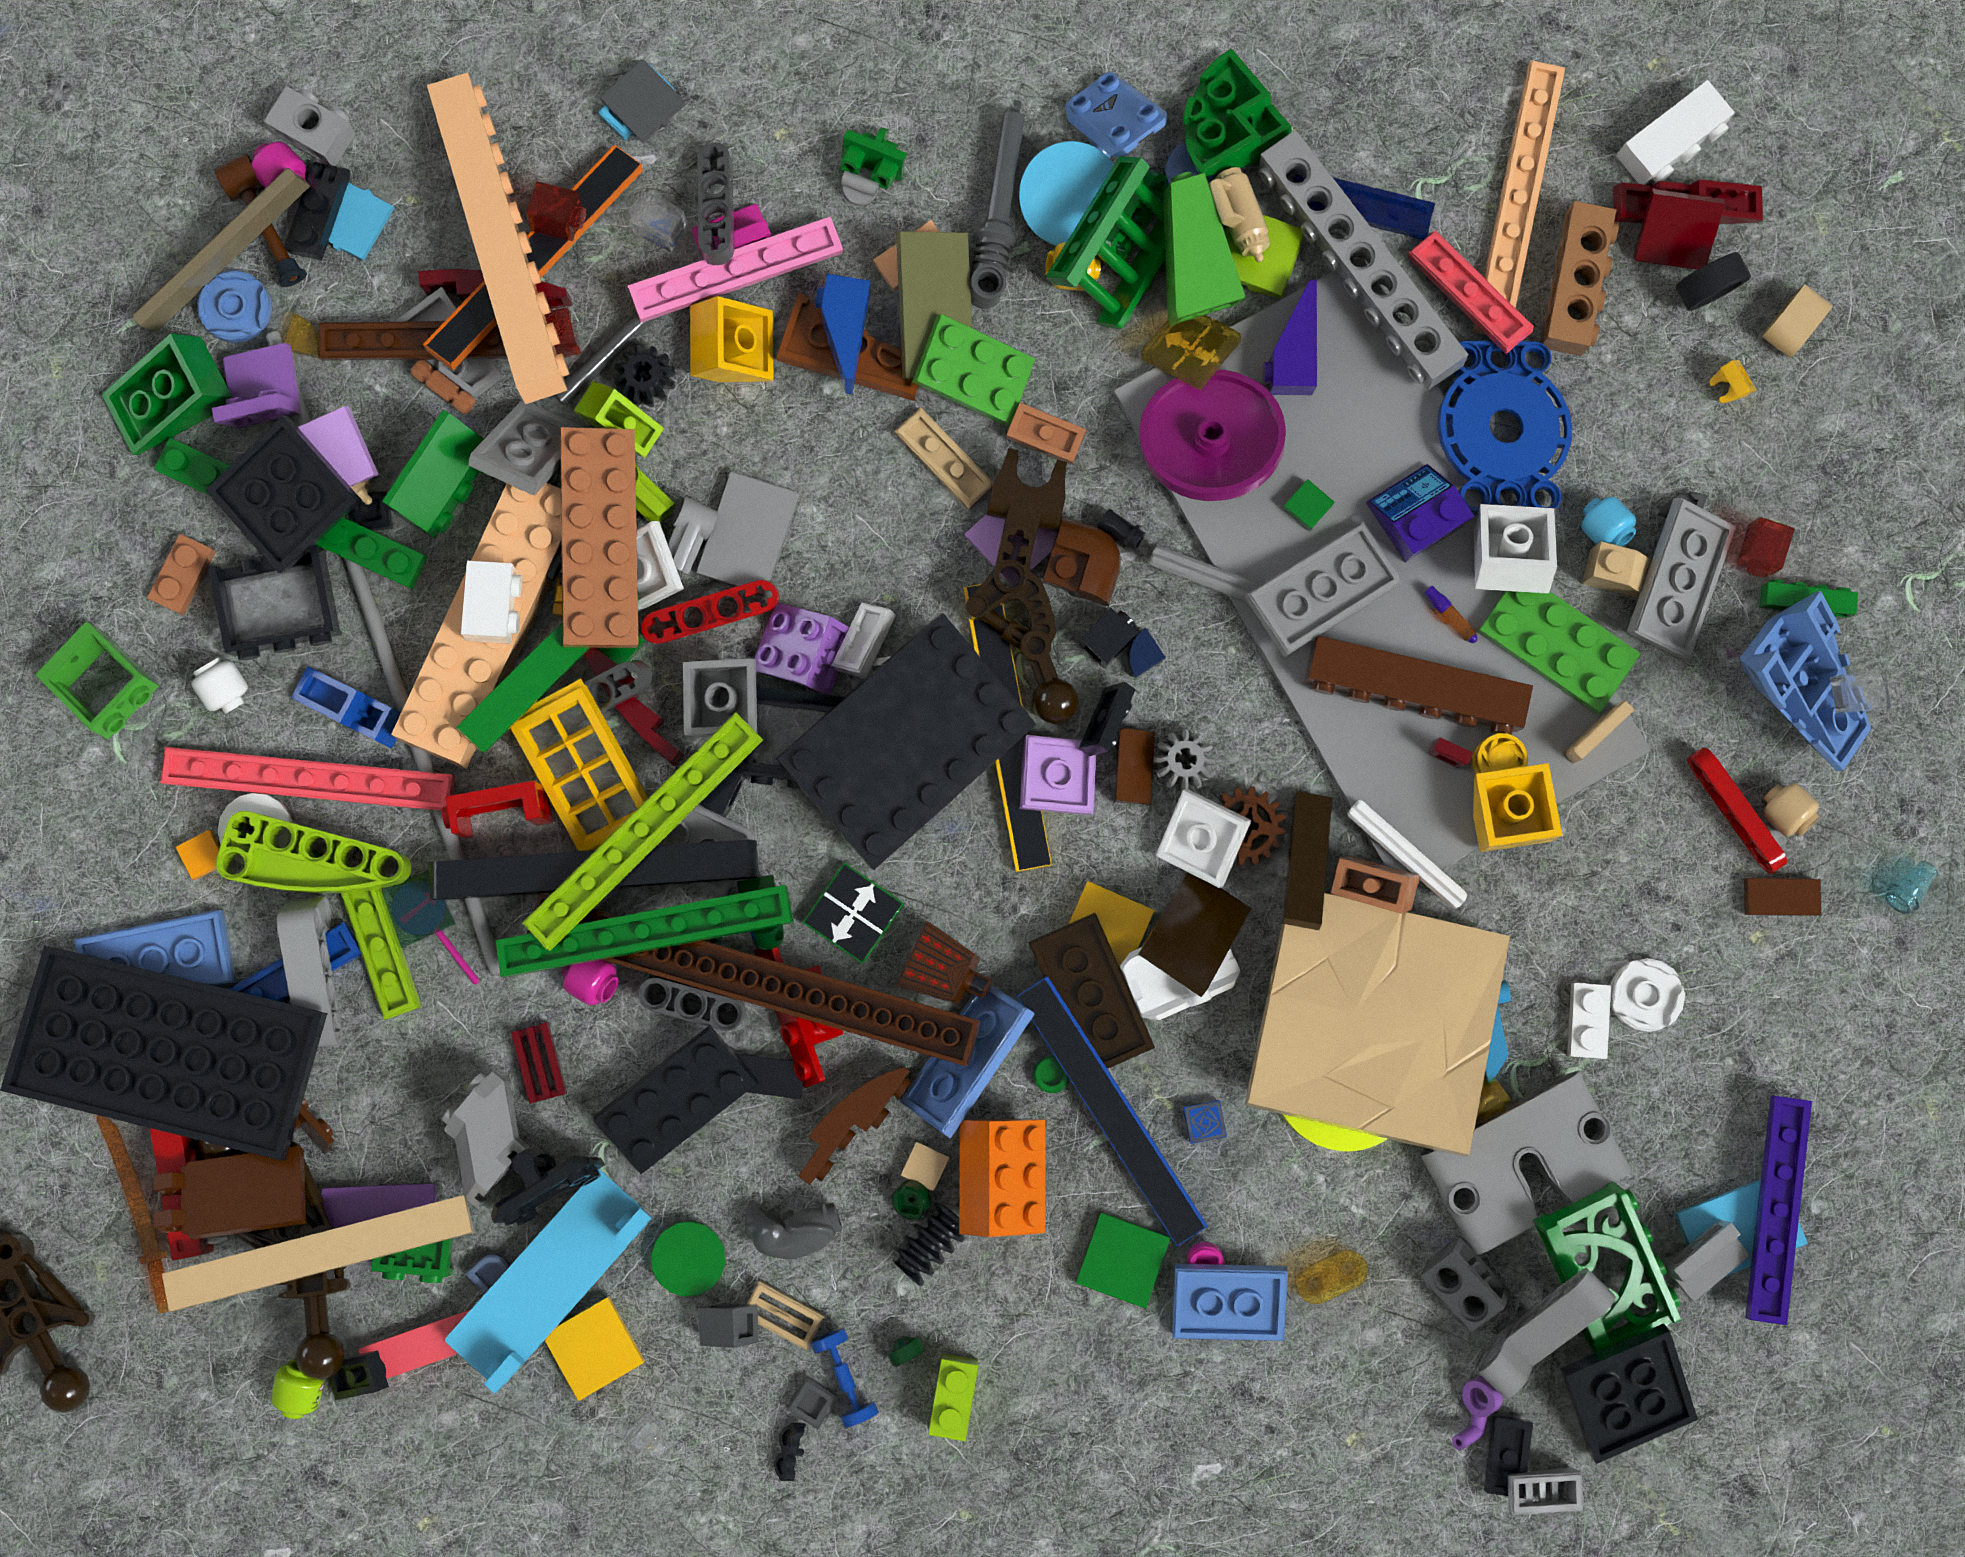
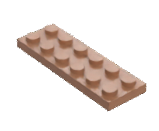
M561 427L563 647L637 648L638 589L635 429Z

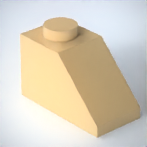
M1601 541L1589 551L1582 584L1639 598L1652 560L1637 550Z

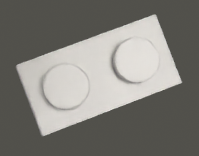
M1571 983L1567 1056L1607 1059L1611 998L1610 985Z

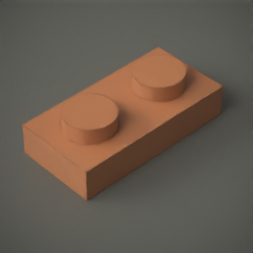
M1019 403L1006 439L1073 465L1087 429Z
M179 534L147 599L184 616L216 551Z

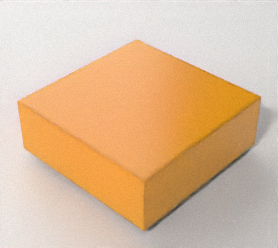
M207 830L176 846L192 880H197L217 869L216 859L220 845L213 831Z

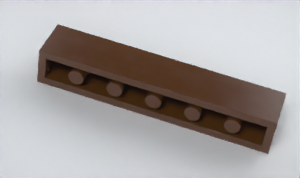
M1317 636L1312 642L1304 678V684L1312 685L1311 690L1317 693L1333 695L1335 690L1348 693L1347 699L1352 701L1369 703V699L1384 702L1383 707L1390 710L1405 711V707L1419 710L1418 715L1425 718L1439 720L1442 715L1455 718L1454 723L1463 727L1476 728L1477 724L1490 726V732L1494 734L1508 733L1512 735V732H1518L1525 728L1533 685L1322 636Z

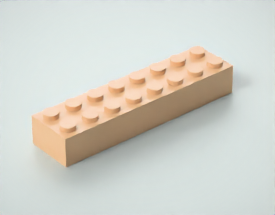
M545 483L537 494L533 496L510 484H506L471 561L512 563L517 570V575H522L521 597H515L514 611H519L520 616L518 634L512 633L511 644L465 640L461 635L465 573L391 734L398 741L467 769L476 747L456 727L510 674L552 580L546 578L547 572L561 546L560 488Z

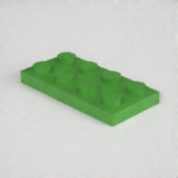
M1505 591L1477 631L1596 714L1602 712L1641 655L1637 650L1552 592Z

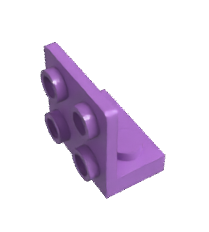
M280 343L224 357L227 387L233 398L227 399L225 401L226 405L212 408L214 423L238 429L277 420L282 416L290 417L302 414L290 344Z
M778 603L771 611L754 657L756 659V672L797 683L817 694L830 695L839 672L831 665L850 627L831 616Z

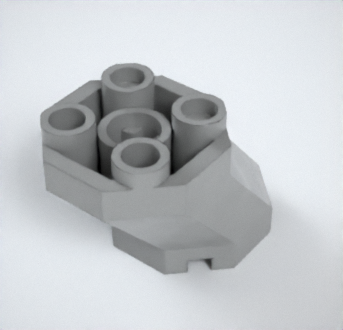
M498 1071L487 1072L484 1075L479 1073L466 1088V1091L470 1093L460 1105L457 1102L454 1103L441 1119L447 1124L443 1131L450 1135L456 1143L465 1199L476 1208L483 1206L489 1200L485 1195L490 1189L496 1193L514 1172L512 1167L514 1157L519 1153H527L530 1149V1146L519 1138L509 1080Z

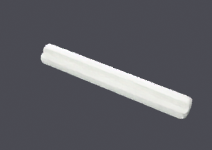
M1359 800L1350 808L1347 814L1348 817L1411 873L1420 875L1419 880L1452 909H1457L1463 904L1467 898V893L1365 802Z

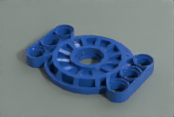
M1493 341L1459 342L1464 350L1471 355L1473 364L1468 368L1461 367L1453 373L1458 378L1452 383L1443 397L1438 411L1437 426L1440 444L1449 463L1459 475L1468 481L1458 489V492L1465 502L1466 490L1474 489L1481 495V504L1504 505L1500 500L1501 490L1508 489L1516 495L1517 502L1515 506L1554 508L1555 510L1561 503L1562 495L1558 486L1548 479L1557 473L1566 460L1572 440V422L1569 408L1562 394L1550 379L1542 374L1551 364L1552 356L1550 350L1540 342L1521 341L1505 354ZM1499 351L1503 353L1507 358V366L1498 368L1493 365L1490 359L1491 352ZM1526 352H1535L1540 356L1542 361L1540 368H1532L1526 363ZM1532 380H1536L1540 385L1538 386ZM1456 389L1458 397L1452 406L1448 407L1451 395ZM1545 389H1546V390L1549 392V394L1554 398V400H1555V402H1556V404H1557L1558 409L1555 408V406H1554L1552 400H1551L1550 397L1545 393ZM1505 411L1516 418L1521 428V435L1518 440L1504 443L1492 435L1489 422L1495 412ZM1560 417H1562L1564 427L1563 437H1560ZM1557 448H1562L1558 460L1552 465L1549 462L1555 454ZM1538 472L1545 473L1546 475L1542 476ZM1542 489L1549 493L1551 496L1549 507H1542L1535 501L1536 490ZM1466 502L1473 515L1477 516L1480 506L1473 507Z

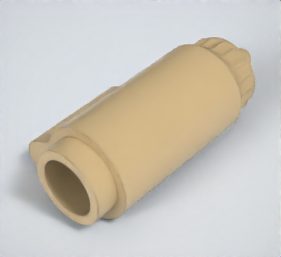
M1238 167L1226 169L1208 183L1222 224L1228 226L1234 244L1239 247L1241 254L1245 257L1254 256L1257 262H1262L1264 259L1262 253L1270 245L1268 228L1249 178Z

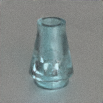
M1920 861L1914 868L1888 885V892L1885 894L1888 904L1903 914H1909L1912 910H1918L1930 886L1938 876L1937 869L1929 862Z

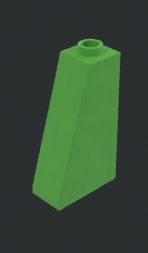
M1192 172L1179 174L1171 179L1172 183L1163 192L1167 308L1170 326L1236 306L1245 298L1205 173L1195 176L1192 175Z

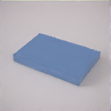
M1174 1264L1172 1338L1284 1341L1287 1267Z

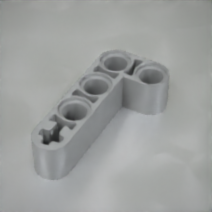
M326 896L288 900L277 913V931L291 1004L328 1013L318 1047L340 1045L342 1041V1025L325 935L331 926V908Z
M1589 1269L1581 1270L1500 1331L1486 1347L1477 1372L1505 1399L1511 1398L1527 1382L1534 1365L1601 1317L1612 1306L1616 1296Z

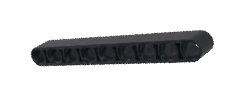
M757 840L656 846L614 888L758 878ZM595 850L429 862L430 900L553 893Z

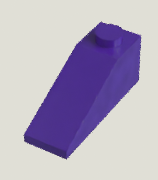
M1309 280L1271 354L1269 362H1264L1263 383L1269 384V392L1272 395H1312L1317 387V280Z

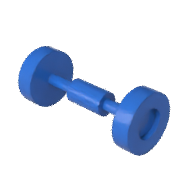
M840 1328L816 1338L810 1342L814 1354L828 1349L835 1363V1367L832 1369L842 1393H847L853 1408L840 1416L844 1428H848L874 1417L879 1411L875 1401L859 1405L853 1390L856 1388L855 1382L847 1363H842L836 1348L837 1345L849 1339L845 1328Z

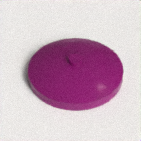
M1216 369L1200 389L1179 377L1169 381L1147 403L1139 427L1141 454L1151 474L1169 490L1181 496L1201 501L1229 500L1255 490L1274 473L1281 461L1285 447L1286 425L1282 410L1276 399L1257 381L1243 374L1228 370Z

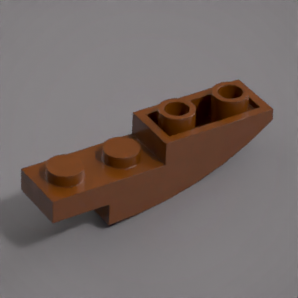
M904 1066L882 1074L865 1083L840 1101L809 1134L808 1137L820 1146L798 1177L809 1185L815 1178L822 1182L834 1165L829 1160L837 1147L844 1151L856 1135L851 1130L854 1124L865 1132L868 1131L870 1126L878 1129L890 1112L885 1108L890 1098L895 1096L899 1099L912 1082L906 1077L911 1070Z

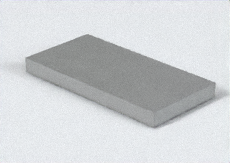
M1673 498L1627 633L1682 660H1690L1736 526L1683 498Z
M1361 522L1250 591L1244 598L1285 658L1397 587L1403 580L1365 523Z

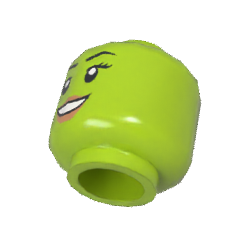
M292 1359L288 1364L278 1368L270 1398L276 1409L281 1411L284 1417L290 1419L302 1418L304 1415L318 1409L325 1380H312L304 1376L298 1369L296 1360Z

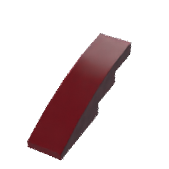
M1699 179L1692 184L1658 181L1654 185L1620 182L1613 187V207L1617 209L1615 222L1643 223L1652 189L1724 199L1725 207L1720 224L1759 223L1763 221L1762 186Z
M444 269L418 271L419 285L427 296L443 287L448 293L457 292L462 302L484 281L482 270ZM543 281L535 284L538 293L544 292L550 309L572 306V299L566 288Z
M590 648L584 654L595 677L617 666L616 663L596 648ZM630 675L618 681L623 686L634 683L635 678ZM601 682L600 685L610 698V688L607 684ZM640 694L616 705L617 710L646 742L673 766L678 763L683 754L656 733L664 721L637 699Z

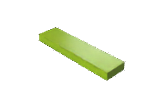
M382 888L341 893L384 1020H389L421 1008L422 1005Z

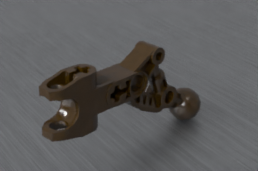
M1008 448L1003 466L994 481L986 514L987 516L1005 520L993 572L968 599L965 605V614L973 621L982 619L1003 633L1002 639L1019 649L1021 657L1030 663L1038 684L1032 700L1035 712L1047 723L1060 724L1071 719L1076 713L1079 704L1078 693L1072 684L1058 678L1049 654L1051 643L1056 635L1052 607L1041 579L1031 572L1029 566L1038 528L1058 531L1066 498L1065 474L1067 462L1057 460L1048 483L1041 487H1029L1022 483L1017 475L1018 450ZM1015 535H1019L1022 537L1021 542L1027 544V546L1020 548L1016 561L1009 560L1013 544L1008 542V540H1013ZM1004 570L1015 571L1019 577V583L1014 587H1006L1000 582L999 574ZM1019 600L1025 606L1030 617L1031 630L1014 619L1009 622L994 612V610L1006 601Z

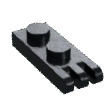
M313 163L307 179L310 187L302 194L284 246L290 254L317 260L323 259L350 180L349 169L342 167L337 169L333 165L325 167L323 163Z

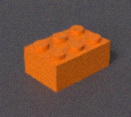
M1021 1118L963 1120L960 1124L959 1234L997 1237L1045 1233L1046 1120Z

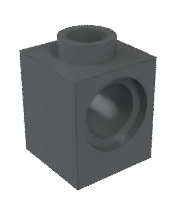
M722 1303L700 1307V1346L735 1348L759 1343L757 1304Z

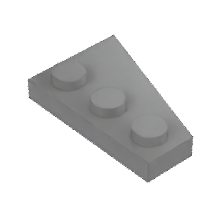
M440 287L394 322L446 321L458 306L448 291ZM438 359L427 360L440 372L476 398L505 377L494 359H464L454 370H451Z

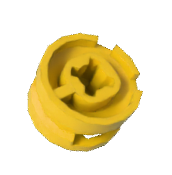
M1497 733L1482 740L1475 747L1471 757V765L1475 774L1525 767L1528 765V753L1524 744L1517 737L1508 733Z

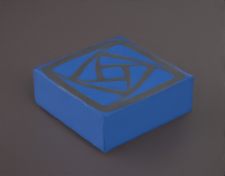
M1220 1100L1183 1107L1190 1144L1227 1137Z

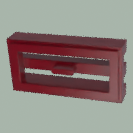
M549 1022L511 1032L529 1104L567 1094ZM540 1032L543 1035L556 1089L551 1091L536 1034ZM526 1036L528 1037L542 1091L540 1094H537L523 1041V1037Z

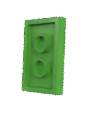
M940 314L936 316L912 383L1008 426L1011 425L1035 358L948 316Z

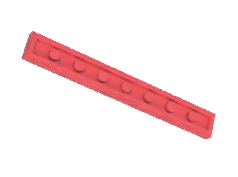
M165 747L160 783L442 811V807L447 806L445 797L453 795L455 775Z

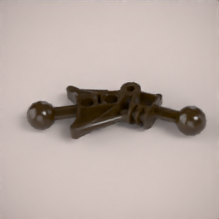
M199 1140V1149L205 1160L247 1154L244 1151ZM291 1141L290 1147H301L299 1143ZM304 1159L305 1197L310 1208L315 1209L322 1225L317 1226L306 1213V1223L300 1224V1232L291 1239L285 1233V1226L236 1233L234 1235L254 1249L270 1246L271 1243L278 1244L338 1227L332 1226L322 1205L324 1199ZM346 1266L278 1284L287 1285V1291L279 1294L278 1298L303 1299L307 1336L300 1342L296 1350L295 1360L301 1373L312 1380H325L332 1377L339 1371L344 1361L345 1352L343 1345L329 1331L326 1295H333L350 1288V1280L344 1278Z
M0 1227V1376L7 1373L14 1356L28 1345L44 1374L40 1386L42 1402L49 1409L56 1412L68 1413L74 1411L88 1397L90 1390L89 1378L81 1368L64 1362L49 1332L63 1325L79 1327L91 1325L95 1320V1315L92 1311L86 1310L49 1269L44 1270L33 1258L34 1244L28 1236L14 1234ZM11 1247H12V1249H13V1254H12V1255L10 1254V1248H11ZM26 1264L38 1276L36 1280L46 1289V1291L55 1300L41 1295L39 1289L37 1288L32 1276L30 1275L26 1267ZM10 1280L15 1281L18 1285V1294L14 1299L9 1298L5 1291L6 1285ZM28 1312L33 1314L36 1319V1327L32 1332L27 1331L23 1325V1318Z

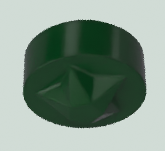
M908 1180L903 1182L894 1191L892 1204L899 1215L909 1220H916L921 1218L929 1209L931 1196L923 1184Z
M902 1336L894 1341L892 1350L886 1355L892 1366L897 1367L925 1351V1346L920 1336Z

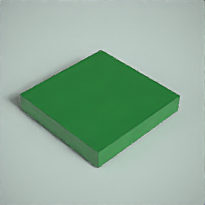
M1100 1212L1075 1283L1146 1309L1171 1238Z

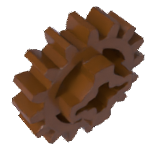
M1236 787L1233 789L1234 798H1230L1226 793L1220 796L1223 807L1227 809L1237 803H1242L1239 815L1244 817L1247 815V818L1251 820L1250 825L1254 826V830L1248 832L1246 838L1243 839L1236 855L1237 866H1242L1246 858H1249L1253 866L1257 865L1259 862L1258 855L1260 854L1266 860L1270 859L1272 855L1268 848L1279 849L1282 844L1276 840V836L1286 834L1285 829L1278 827V823L1286 818L1285 815H1276L1274 812L1279 806V802L1276 801L1269 805L1266 802L1269 793L1265 791L1257 797L1255 796V787H1249L1246 795H1243L1241 789ZM1257 806L1265 812L1269 822L1261 819L1257 813ZM1257 836L1267 837L1262 846L1255 850H1250L1253 839Z

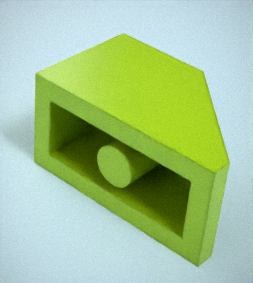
M595 381L591 383L574 409V412L595 428L635 429V453L643 458L647 456L664 430L660 424L616 389Z

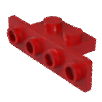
M778 947L772 950H762L759 948L754 950L756 956L783 963ZM819 965L805 969L822 975ZM776 1011L781 1025V1037L789 1047L794 1061L793 1070L796 1077L803 1081L804 1088L825 1081L814 1045L843 1035V1030Z

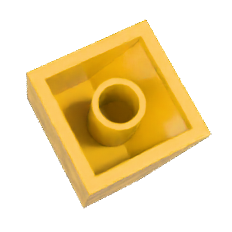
M719 296L690 305V376L715 382L773 381V310Z
M1549 763L1474 775L1473 819L1480 852L1547 843L1562 836Z

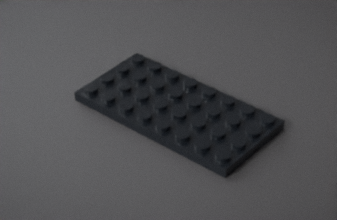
M44 945L0 1091L286 1161L328 1013Z

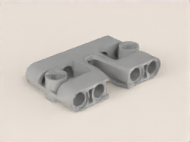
M1579 1071L1568 1073L1476 1122L1470 1155L1463 1157L1429 1148L1420 1154L1441 1194L1443 1205L1450 1211L1466 1243L1476 1255L1485 1253L1535 1226L1533 1219L1537 1218L1530 1187L1519 1168V1159L1522 1155L1530 1153L1543 1177L1566 1202L1570 1200L1572 1204L1607 1187L1606 1185L1611 1182L1621 1180L1632 1172L1612 1134V1126L1609 1119L1601 1114ZM1593 1118L1597 1123V1131L1592 1137L1587 1138L1583 1130L1584 1124L1587 1120ZM1461 1188H1466L1469 1194L1467 1203L1464 1206L1456 1207L1453 1201L1455 1192Z

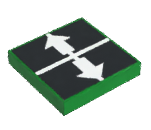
M843 863L803 921V924L864 964L904 906V903L846 863Z

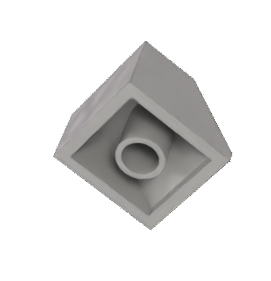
M756 659L683 662L685 736L710 738L735 712L757 733Z

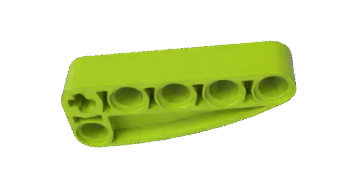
M239 811L230 817L216 859L217 871L228 880L270 889L319 894L361 892L398 885L409 878L412 868L410 860L400 852L249 811ZM245 823L255 826L252 834L243 831ZM288 829L291 833V841L286 847L281 848L277 842L278 835L282 830ZM323 838L327 843V851L322 857L316 858L313 854V845L318 839ZM360 848L363 853V860L357 867L352 868L348 862V855L353 849ZM242 855L245 866L240 873L235 874L232 871L231 863L236 856ZM395 857L398 861L399 869L394 876L387 877L383 870L384 864L388 859Z

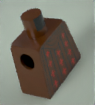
M926 921L896 985L911 992L959 1004L965 991L983 999L991 985L992 979L975 971L980 960L978 955Z

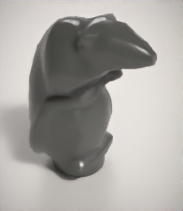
M751 1200L748 1203L745 1216V1231L752 1239L757 1251L774 1258L797 1259L824 1248L830 1241L836 1239V1232L842 1231L839 1214L834 1202L828 1204L822 1202L819 1208L801 1209L791 1218L787 1217L782 1220L771 1212L763 1214L759 1205L754 1200Z

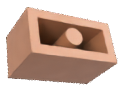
M1353 856L1339 858L1331 894L1402 914L1412 909L1420 875Z

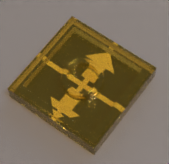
M1207 315L1170 326L1167 320L1142 349L1141 359L1201 391L1240 344L1241 333Z

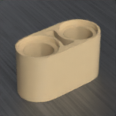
M1804 283L1785 304L1761 337L1791 358L1807 341L1832 309L1833 305Z

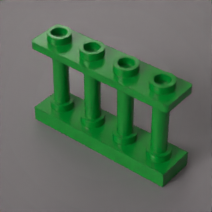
M1118 157L1046 275L1054 285L1074 288L1079 285L1104 308L1097 319V322L1103 327L1123 328L1132 317L1133 310L1140 298L1149 289L1151 280L1159 267L1166 261L1163 202L1143 183V177L1150 166L1141 157ZM1133 194L1159 219L1149 236L1124 213V208ZM1114 225L1119 227L1141 248L1131 265L1106 243V238ZM1096 254L1122 278L1113 295L1107 292L1087 273L1088 267Z

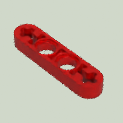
M756 580L651 612L643 619L641 625L642 633L651 643H667L773 610L778 605L780 599L779 590L770 581ZM762 586L764 591H771L772 597L767 599V606L763 607L761 602H753L748 604L751 612L745 613V601L740 595V591L745 590V597L758 594L757 587ZM725 596L733 597L738 604L737 612L732 617H725L718 610L719 601ZM692 606L698 607L703 613V621L696 628L689 627L684 621L685 611ZM676 611V622L682 630L681 633L677 634V626L663 630L664 637L660 638L658 633L651 632L650 627L655 625L656 617H658L660 622L674 620L671 612Z
M1702 747L1689 756L1687 762L1690 769L1760 867L1767 873L1773 874L1786 865L1788 860L1784 851L1717 757L1706 747Z

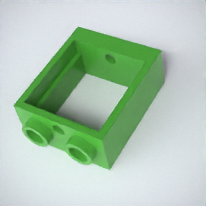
M87 621L35 674L89 730L108 740L113 734L123 729L130 716L139 707L145 705L150 700L152 693L159 687L104 631ZM106 650L133 678L96 715L69 687Z

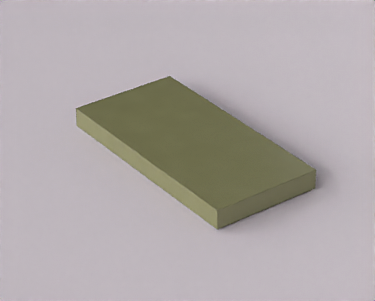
M910 231L896 233L902 379L914 378L937 315L943 314L972 328L968 233Z

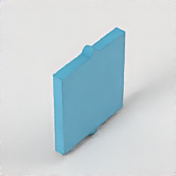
M348 183L328 243L332 244L336 251L343 250L364 261L395 208L389 203L373 196L369 189L362 190Z

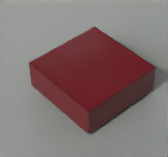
M1441 737L1432 742L1428 751L1430 756L1458 769L1468 765L1473 755V752Z

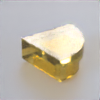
M293 313L285 343L291 345L292 352L318 359L319 333L305 318Z

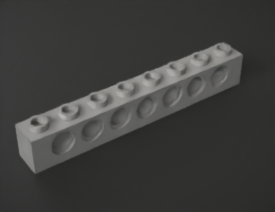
M1297 130L1263 152L1260 156L1258 170L1260 178L1268 188L1272 186L1281 196L1279 201L1287 214L1290 216L1294 214L1302 224L1300 228L1305 238L1310 243L1316 242L1323 252L1321 255L1327 267L1331 271H1338L1344 279L1343 286L1347 293L1353 299L1358 298L1366 308L1364 313L1369 322L1374 327L1380 326L1387 336L1386 342L1391 351L1397 356L1402 355L1408 363L1407 369L1413 380L1418 384L1423 383L1427 390H1430L1463 367L1468 353ZM1298 174L1304 178V181L1292 183L1287 179V176ZM1318 201L1325 206V209L1314 211L1309 208L1308 204ZM1340 229L1347 236L1343 239H1335L1329 234V231ZM1362 257L1367 261L1368 265L1356 267L1351 263L1350 259ZM1378 284L1384 285L1390 293L1387 295H1377L1371 287ZM1399 312L1405 313L1410 317L1411 322L1406 324L1398 323L1393 315ZM1426 341L1432 346L1433 350L1421 352L1414 343Z

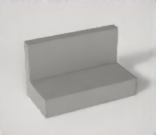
M1719 1219L1664 1265L1667 1272L1692 1302L1699 1299L1750 1256L1737 1239L1741 1234L1731 1222Z

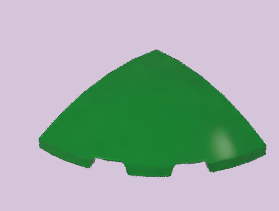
M1232 48L1220 55L1201 74L1200 85L1193 97H1188L1183 117L1186 137L1185 146L1194 168L1199 174L1205 173V176L1218 175L1229 168H1243L1260 161V156L1263 152L1292 133L1291 125L1271 103L1269 91Z

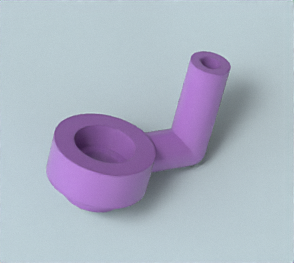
M1482 1376L1472 1379L1463 1387V1402L1472 1413V1420L1469 1427L1452 1438V1444L1457 1450H1463L1481 1438L1486 1431L1487 1416L1497 1411L1502 1405V1395Z

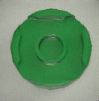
M696 1221L678 1222L665 1229L655 1241L651 1254L652 1271L659 1284L670 1293L683 1297L700 1295L711 1289L722 1276L726 1264L725 1246L718 1234L708 1225Z

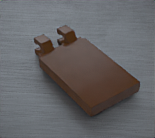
M300 1146L289 1147L286 1161L248 1153L187 1162V1166L181 1167V1173L169 1172L153 1175V1190L155 1192H160L161 1196L181 1194V1210L170 1209L153 1212V1227L160 1229L161 1233L182 1231V1234H187V1237L195 1240L306 1223L304 1149Z

